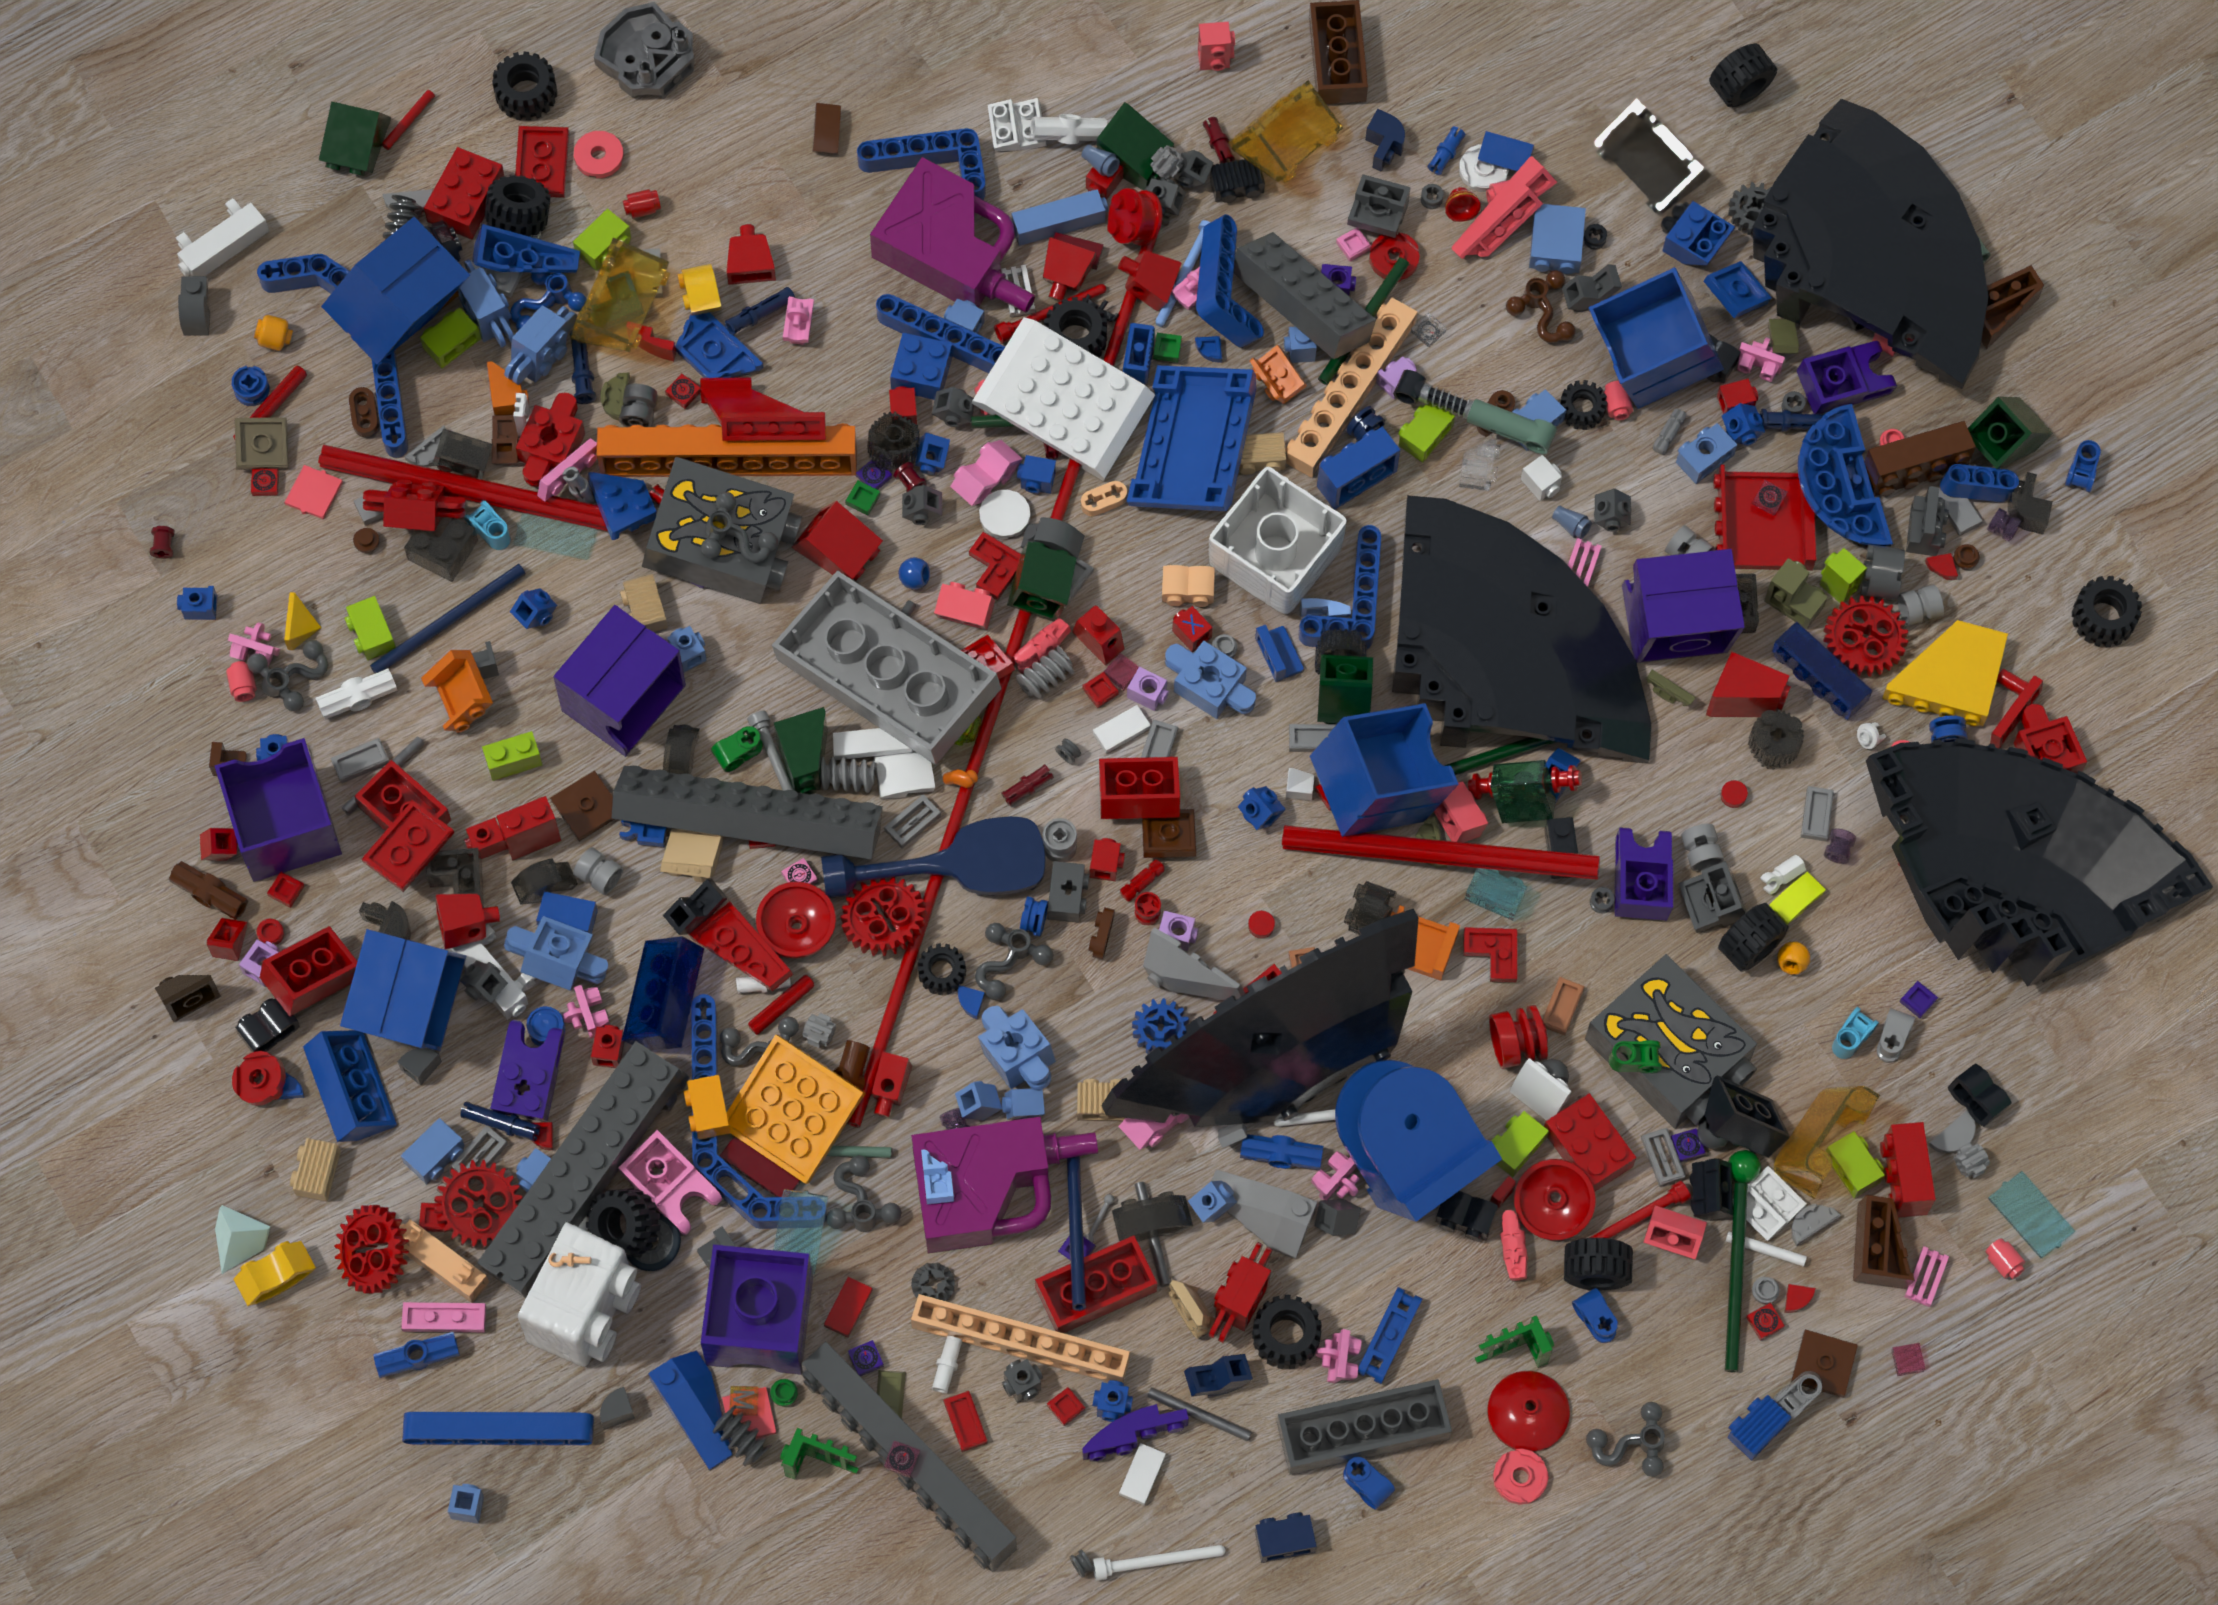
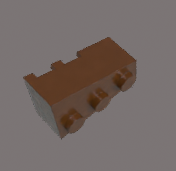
M2032 265L1987 286L1988 306L1981 341L1986 350L2039 299L2044 284Z
M1866 1195L1858 1203L1853 1281L1906 1289L1915 1281L1913 1273L1910 1272L1907 1260L1908 1253L1907 1249L1904 1248L1900 1233L1902 1230L1893 1198Z

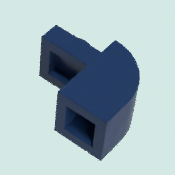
M1380 109L1376 110L1366 130L1365 140L1379 146L1374 154L1372 168L1382 171L1385 164L1390 165L1395 154L1402 155L1404 148L1405 130L1402 123L1395 116Z
M1245 1354L1223 1356L1213 1364L1189 1367L1184 1371L1191 1397L1208 1395V1398L1224 1395L1243 1387L1253 1380Z

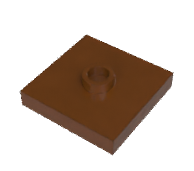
M595 770L550 798L579 842L615 820L612 819L613 796Z
M1180 809V817L1142 818L1144 858L1196 857L1194 809Z
M1805 1329L1791 1382L1801 1373L1813 1371L1821 1378V1392L1844 1398L1858 1345ZM1807 1378L1802 1382V1386L1816 1389L1818 1385L1812 1378Z

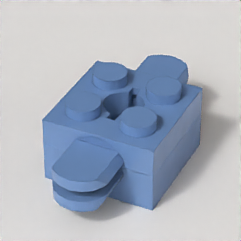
M468 259L464 261V265L470 276L457 290L460 303L468 317L479 327L483 342L495 337L500 347L503 348L506 346V341L502 333L505 334L510 343H512V337L514 336L509 323V319L512 317L507 308L509 307L508 301L503 293L498 294L496 290L497 284L492 274H486L483 267L475 270Z
M542 305L512 337L511 362L507 365L504 376L510 380L512 379L517 385L526 377L536 383L541 376H546L557 359L561 360L566 354V338L568 332L577 321V314L572 311L569 312V309L564 306L557 313H554Z
M1205 641L1201 643L1195 653L1180 644H1173L1167 648L1165 665L1178 673L1174 680V692L1215 719L1220 716L1227 705L1241 714L1250 713L1254 709L1256 694L1253 690L1243 685L1247 672L1245 666Z
M545 916L542 917L535 933L517 926L511 927L507 931L504 947L506 951L524 957L521 973L571 990L577 977L595 984L603 982L608 969L606 959L588 953L593 934Z
M999 1006L987 1008L982 1014V1023L986 1032L978 1036L985 1057L1010 1089L1024 1081L1034 1090L1046 1088L1051 1082V1073L1048 1066L1056 1062L1051 1044L1023 1009L1009 1017Z

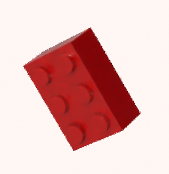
M457 147L424 206L427 222L432 224L443 220L448 228L453 226L456 234L473 240L485 217L488 187L494 180H500V177L505 176L502 164Z
M1178 757L1099 759L1101 819L1180 817Z
M392 760L354 796L358 808L384 831L390 827L412 800L446 825L451 821L448 809Z
M328 926L263 960L259 978L287 1014L292 1016L351 985L358 961L332 928Z
M1590 1093L1545 1121L1544 1127L1549 1130L1547 1138L1563 1160L1574 1163L1588 1175L1595 1192L1633 1168L1637 1157Z
M1924 1122L1893 1124L1890 1126L1887 1134L1884 1135L1883 1142H1880L1881 1157L1886 1158L1887 1168H1884V1179L1886 1184H1890L1891 1189L1888 1198H1893L1898 1218L1927 1215L1936 1198Z

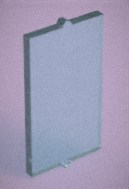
M522 512L520 522L516 524L518 529L513 542L517 546L587 560L591 545L595 543L594 535L596 528Z
M2023 1171L2010 1181H2004L2002 1187L1988 1197L1989 1201L2041 1259L2054 1248H2060L2061 1243L2075 1232Z
M784 1189L773 1250L808 1253L812 1273L815 1275L828 1196L812 1194L808 1190L800 1192Z

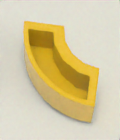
M706 264L681 269L682 273L677 274L680 289L685 288L686 295H682L685 310H690L691 316L721 310V302L712 265Z
M285 1241L277 1245L275 1251L256 1262L252 1260L243 1264L240 1267L241 1271L233 1280L247 1306H251L288 1290L306 1278L316 1267L302 1241L293 1243Z

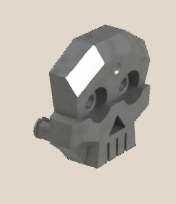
M655 2L625 8L600 31L594 54V62L606 75L616 79L619 82V87L632 98L637 95L651 94L659 95L664 99L671 93V90L673 91L678 84L684 81V78H687L694 71L693 33L679 21L673 23ZM655 36H659V37H660V38L657 39V40L653 39V37H655ZM629 60H633V61H634V62L631 63V64H628V63H627V61H629Z

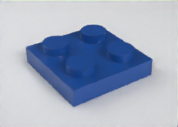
M1742 261L1707 275L1703 281L1734 319L1767 305L1772 299Z

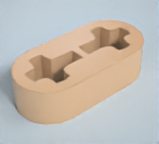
M1112 481L1085 492L1081 497L1083 513L1088 516H1097L1120 507L1127 500V488L1120 481ZM1115 490L1117 493L1120 492V497L1116 498L1115 495L1111 496V491ZM1092 499L1093 502H1097V506L1092 507V505H1088V500Z

